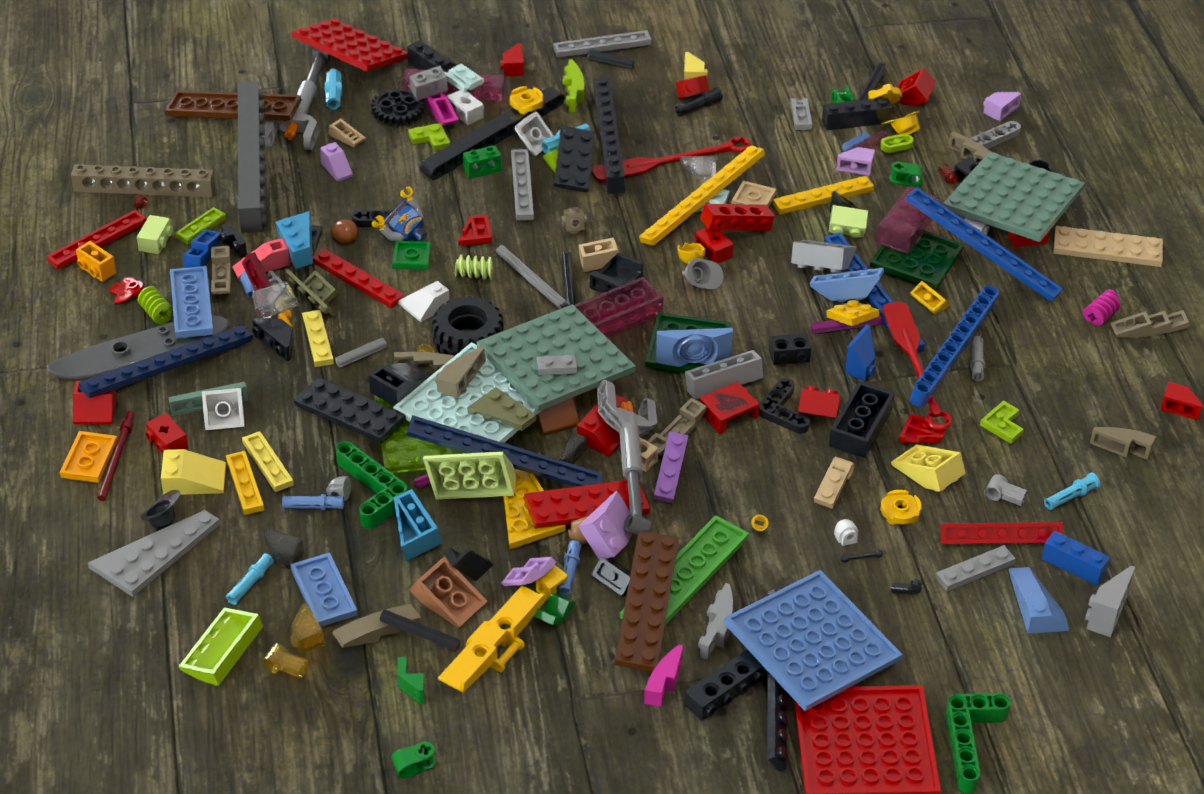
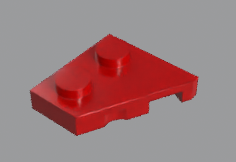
M910 413L898 442L941 443L946 430H933L928 427L924 417ZM933 421V423L936 424V425L942 424V423Z

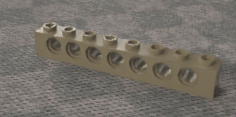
M75 164L71 173L74 192L213 197L215 189L213 170Z

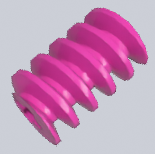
M1106 290L1083 310L1084 318L1093 325H1102L1121 307L1117 293L1113 290Z

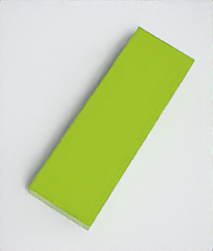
M213 207L177 231L175 237L189 245L204 230H211L226 220V214Z

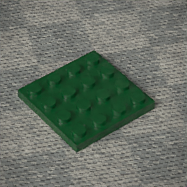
M898 222L870 261V267L874 269L884 268L885 273L917 284L923 281L932 289L937 290L963 251L964 244Z
M658 312L645 360V367L685 373V371L706 365L697 362L677 367L656 362L657 331L731 328V322Z

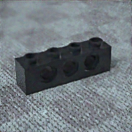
M747 649L686 690L684 706L701 721L708 716H713L718 709L730 704L740 694L746 693L754 684L762 682L765 678L766 668Z

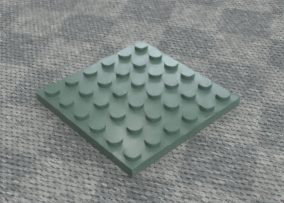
M989 152L946 199L943 205L955 214L1040 242L1083 191L1085 183L1059 173H1053L1028 163Z
M573 304L477 341V348L484 347L487 359L537 411L597 388L603 380L611 382L636 371V366ZM575 355L577 373L538 375L536 357Z

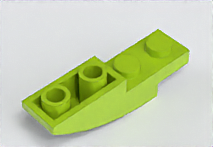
M569 59L568 66H565L563 85H566V92H568L566 105L569 106V112L576 113L577 103H584V78L578 65L572 59Z

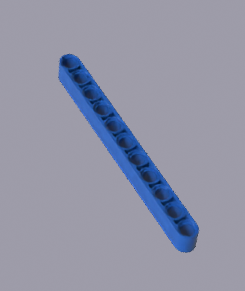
M993 286L983 287L915 383L910 397V402L913 405L923 407L930 400L992 311L999 294L997 288Z

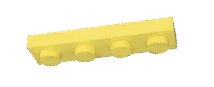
M321 311L302 313L315 367L334 364Z
M260 431L242 438L243 445L275 492L293 486V479Z

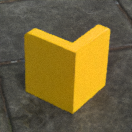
M554 565L545 575L536 580V591L539 594L541 592L544 593L546 599L549 600L551 593H557V586L567 580L568 575Z

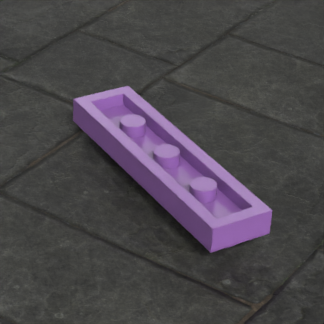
M669 431L653 499L673 504L688 435Z

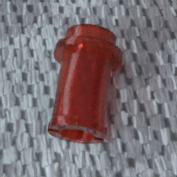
M942 164L941 166L944 170L941 167L938 170L944 176L946 183H955L957 181V173L952 171L947 164Z

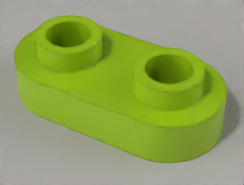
M908 134L885 137L881 140L880 148L885 153L907 150L913 146V137Z

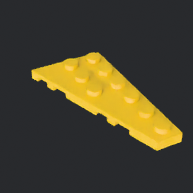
M514 469L516 474L514 496H503L509 548L513 549L564 532L565 525L534 528L523 499L524 494L544 490L534 474Z

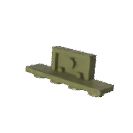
M289 269L285 271L289 275L287 279L294 286L298 284V289L302 294H309L308 299L314 305L318 303V308L325 315L329 313L332 317L335 316L327 304L339 292L316 270L304 282H301Z

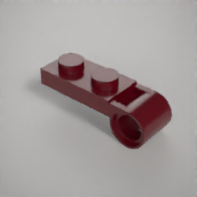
M249 253L242 261V265L256 291V294L252 297V303L256 308L264 309L273 300L275 293L256 253Z

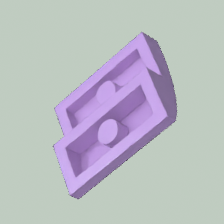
M552 557L530 558L524 567L513 568L501 584L503 586H514L532 583L545 575L556 564V561Z

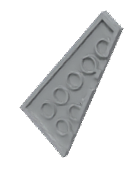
M205 510L90 561L88 562V567L133 597L220 525V520Z

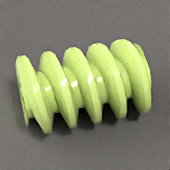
M460 254L455 265V277H458L460 273L461 277H465L468 274V277L472 278L475 274L476 279H479L482 274L483 279H487L489 275L490 280H492L494 266L491 257L485 262L484 256L481 257L480 261H478L477 256H474L472 261L470 255H467L466 260H464L463 255Z

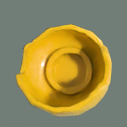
M684 243L682 248L680 245L677 246L679 259L685 264H688L694 258L703 259L705 257V248L701 244Z

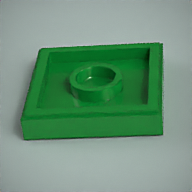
M395 241L392 269L428 270L431 242Z

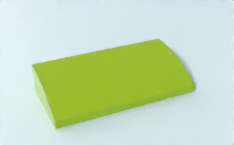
M223 608L179 665L180 670L201 681L219 686L263 628L259 614Z

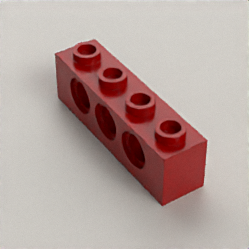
M705 204L700 219L708 230L770 231L775 215L767 205Z

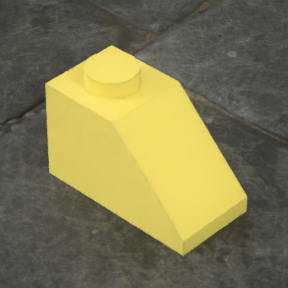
M685 52L684 80L707 76L708 69H704L705 62L689 52Z

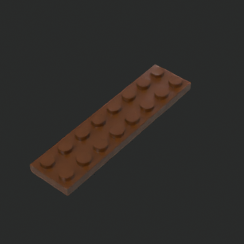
M176 90L165 109L166 116L238 119V93ZM263 94L261 101H264L265 111L261 113H264L265 120L291 121L302 101L301 95Z
M638 531L614 663L616 666L653 672L658 665L679 537Z

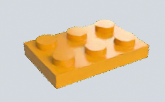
M79 431L60 470L61 478L99 483L118 440L117 436Z

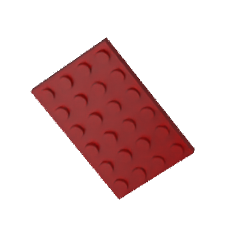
M335 18L318 24H311L308 27H300L292 31L291 37L366 72L408 58L407 52L403 51L402 48L394 47L387 41H381L376 36L368 35L365 31L357 30L352 25L344 24Z

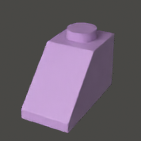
M995 92L985 99L983 113L1001 121L1019 107L1021 93Z
M336 142L320 147L321 164L337 182L353 177L344 151Z
M857 147L838 154L836 170L870 176L875 150Z

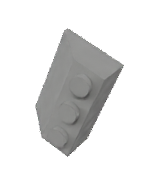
M810 240L793 242L791 263L797 264L799 268L814 266V270L830 268L831 272L841 273L842 270L849 268L856 251V246Z

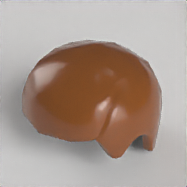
M338 220L333 225L332 238L337 243L347 244L357 240L359 231L352 220Z

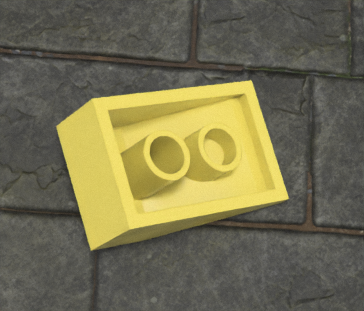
M917 444L891 461L892 466L926 489L936 492L945 490L948 485L956 482L958 478L965 474L961 452Z
M184 449L164 450L161 472L163 495L171 490H179L181 495L224 493L226 462Z

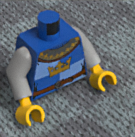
M408 186L406 187L408 195L403 190L400 192V195L403 198H407V201L403 200L385 220L380 215L376 216L375 218L379 221V224L376 221L372 222V226L374 228L379 227L380 231L390 241H411L414 237L423 241L427 235V232L422 229L424 227V216L416 199L411 196L413 190Z

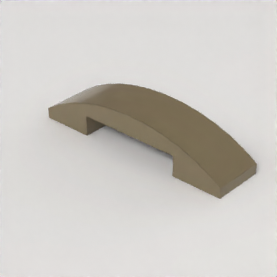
M211 247V293H230V247Z
M691 398L680 408V415L660 434L655 433L647 442L658 447L659 456L663 455L669 431L689 435L704 415L707 406Z

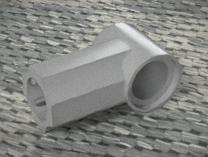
M997 474L992 476L984 492L990 500L998 501L1001 498L1022 506L1028 490L1009 484L1004 476Z

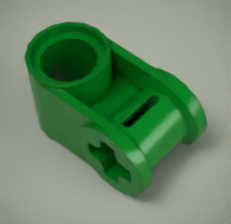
M846 87L844 90H831L832 103L854 101L849 87Z
M902 162L892 163V174L889 176L891 183L910 186L922 184V166Z
M421 742L399 749L391 757L398 776L403 779L429 771L436 765L435 749L430 742Z

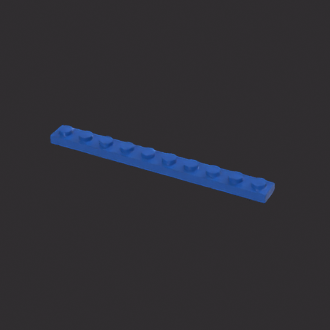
M918 187L907 195L905 199L907 202L1050 302L1061 293L1063 288Z
M841 233L824 237V242L849 245ZM856 253L852 258L849 268L845 269L846 272L868 270ZM877 282L866 299L873 308L879 309L883 322L889 328L883 313V306L894 302ZM921 338L917 351L924 350L925 343Z

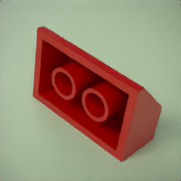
M616 395V407L622 408V402L627 403L625 398ZM597 403L577 424V442L610 457L620 446V433L608 425L599 415Z

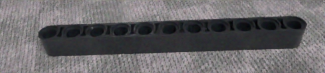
M553 87L541 91L543 94L542 108L529 111L527 114H520L519 110L514 108L508 110L423 160L420 165V171L433 180L442 177L463 164V153L496 145L516 133L515 126L525 117L536 111L540 117H543L560 107L565 100V95Z

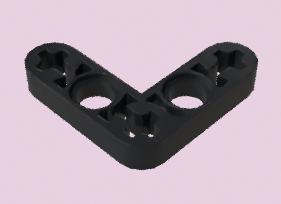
M780 379L760 402L759 416L793 432L804 434L809 430V418L783 406L793 395L795 384L791 379ZM772 397H780L781 399L774 400ZM781 415H786V416H788L789 418L783 419V418H780L779 416H781Z

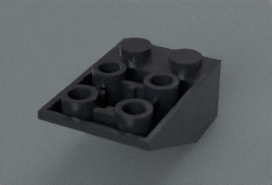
M411 362L382 365L369 374L370 393L395 406L432 374Z

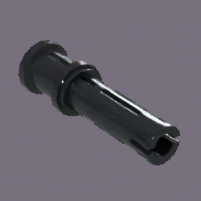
M716 86L709 92H702L697 98L675 106V112L678 116H681L703 105L709 106L714 101H721L723 94L720 88Z

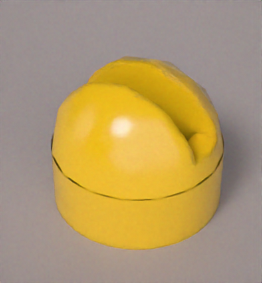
M755 515L752 518L751 525L755 530L763 531L768 527V519L763 515ZM755 520L764 522L763 526L755 524Z

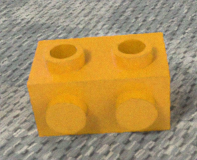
M89 241L76 249L78 266L82 270L89 272L94 278L96 277L103 282L116 274L114 256L93 242Z

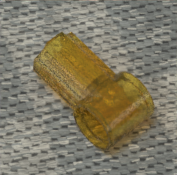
M274 644L263 658L262 665L270 672L275 673L281 670L297 677H303L308 667V660L289 653L280 644Z

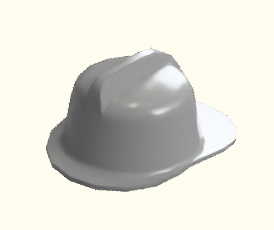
M700 258L690 260L682 272L690 285L704 289L718 288L724 278L723 271L717 263Z

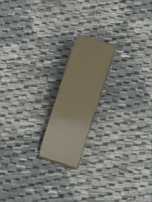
M1094 427L1090 444L1124 457L1131 453L1148 460L1153 451L1156 436L1132 429Z

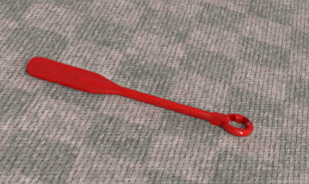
M734 137L729 142L721 143L718 146L660 158L637 157L622 160L624 177L645 173L660 164L730 151L741 153L751 146V142L745 137ZM743 142L746 146L735 147L733 143ZM604 164L593 167L592 173L594 177L599 181H606Z
M902 302L887 303L883 306V313L895 343L910 356L919 379L924 372L917 355L920 336L910 310ZM932 395L928 401L930 412L925 418L926 424L936 431L947 430L951 427L952 418L948 413L940 410L938 403H936ZM931 417H944L946 424L936 425Z

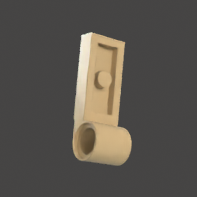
M834 457L814 497V503L833 509L846 480L850 479L853 473L854 462Z

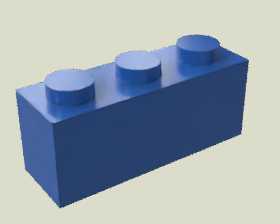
M1054 531L1045 542L1042 560L1097 586L1107 572L1110 557Z

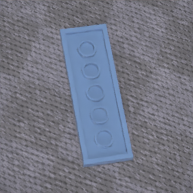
M207 266L170 269L175 337L188 338L212 335L213 324Z

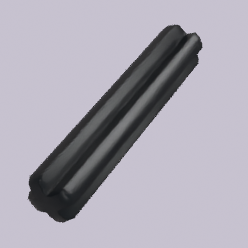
M593 50L588 52L589 60L629 69L634 67L633 59Z

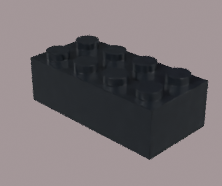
M859 381L831 428L829 446L866 458L893 410L895 393Z

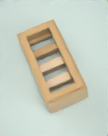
M341 118L329 126L328 135L352 147L357 146L366 138Z

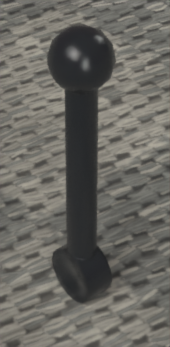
M877 550L872 553L850 556L842 554L841 561L846 563L851 559L873 556L880 558L883 556L882 550Z

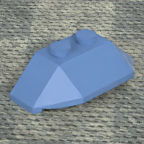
M884 268L817 275L811 280L810 287L831 301L862 300L868 296L884 273Z

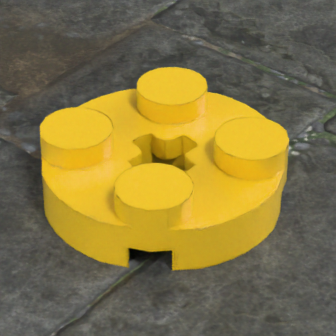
M886 84L882 89L868 92V99L888 97L891 105L898 103L900 97L902 98L901 89L893 87L892 84Z
M527 86L518 87L511 92L510 105L514 109L519 110L520 114H527L529 111L543 107V94L534 87L533 90L527 89Z
M893 490L888 492L885 498H882L880 509L882 515L891 525L916 523L921 513V501L916 495L914 497L909 495V492L906 490Z

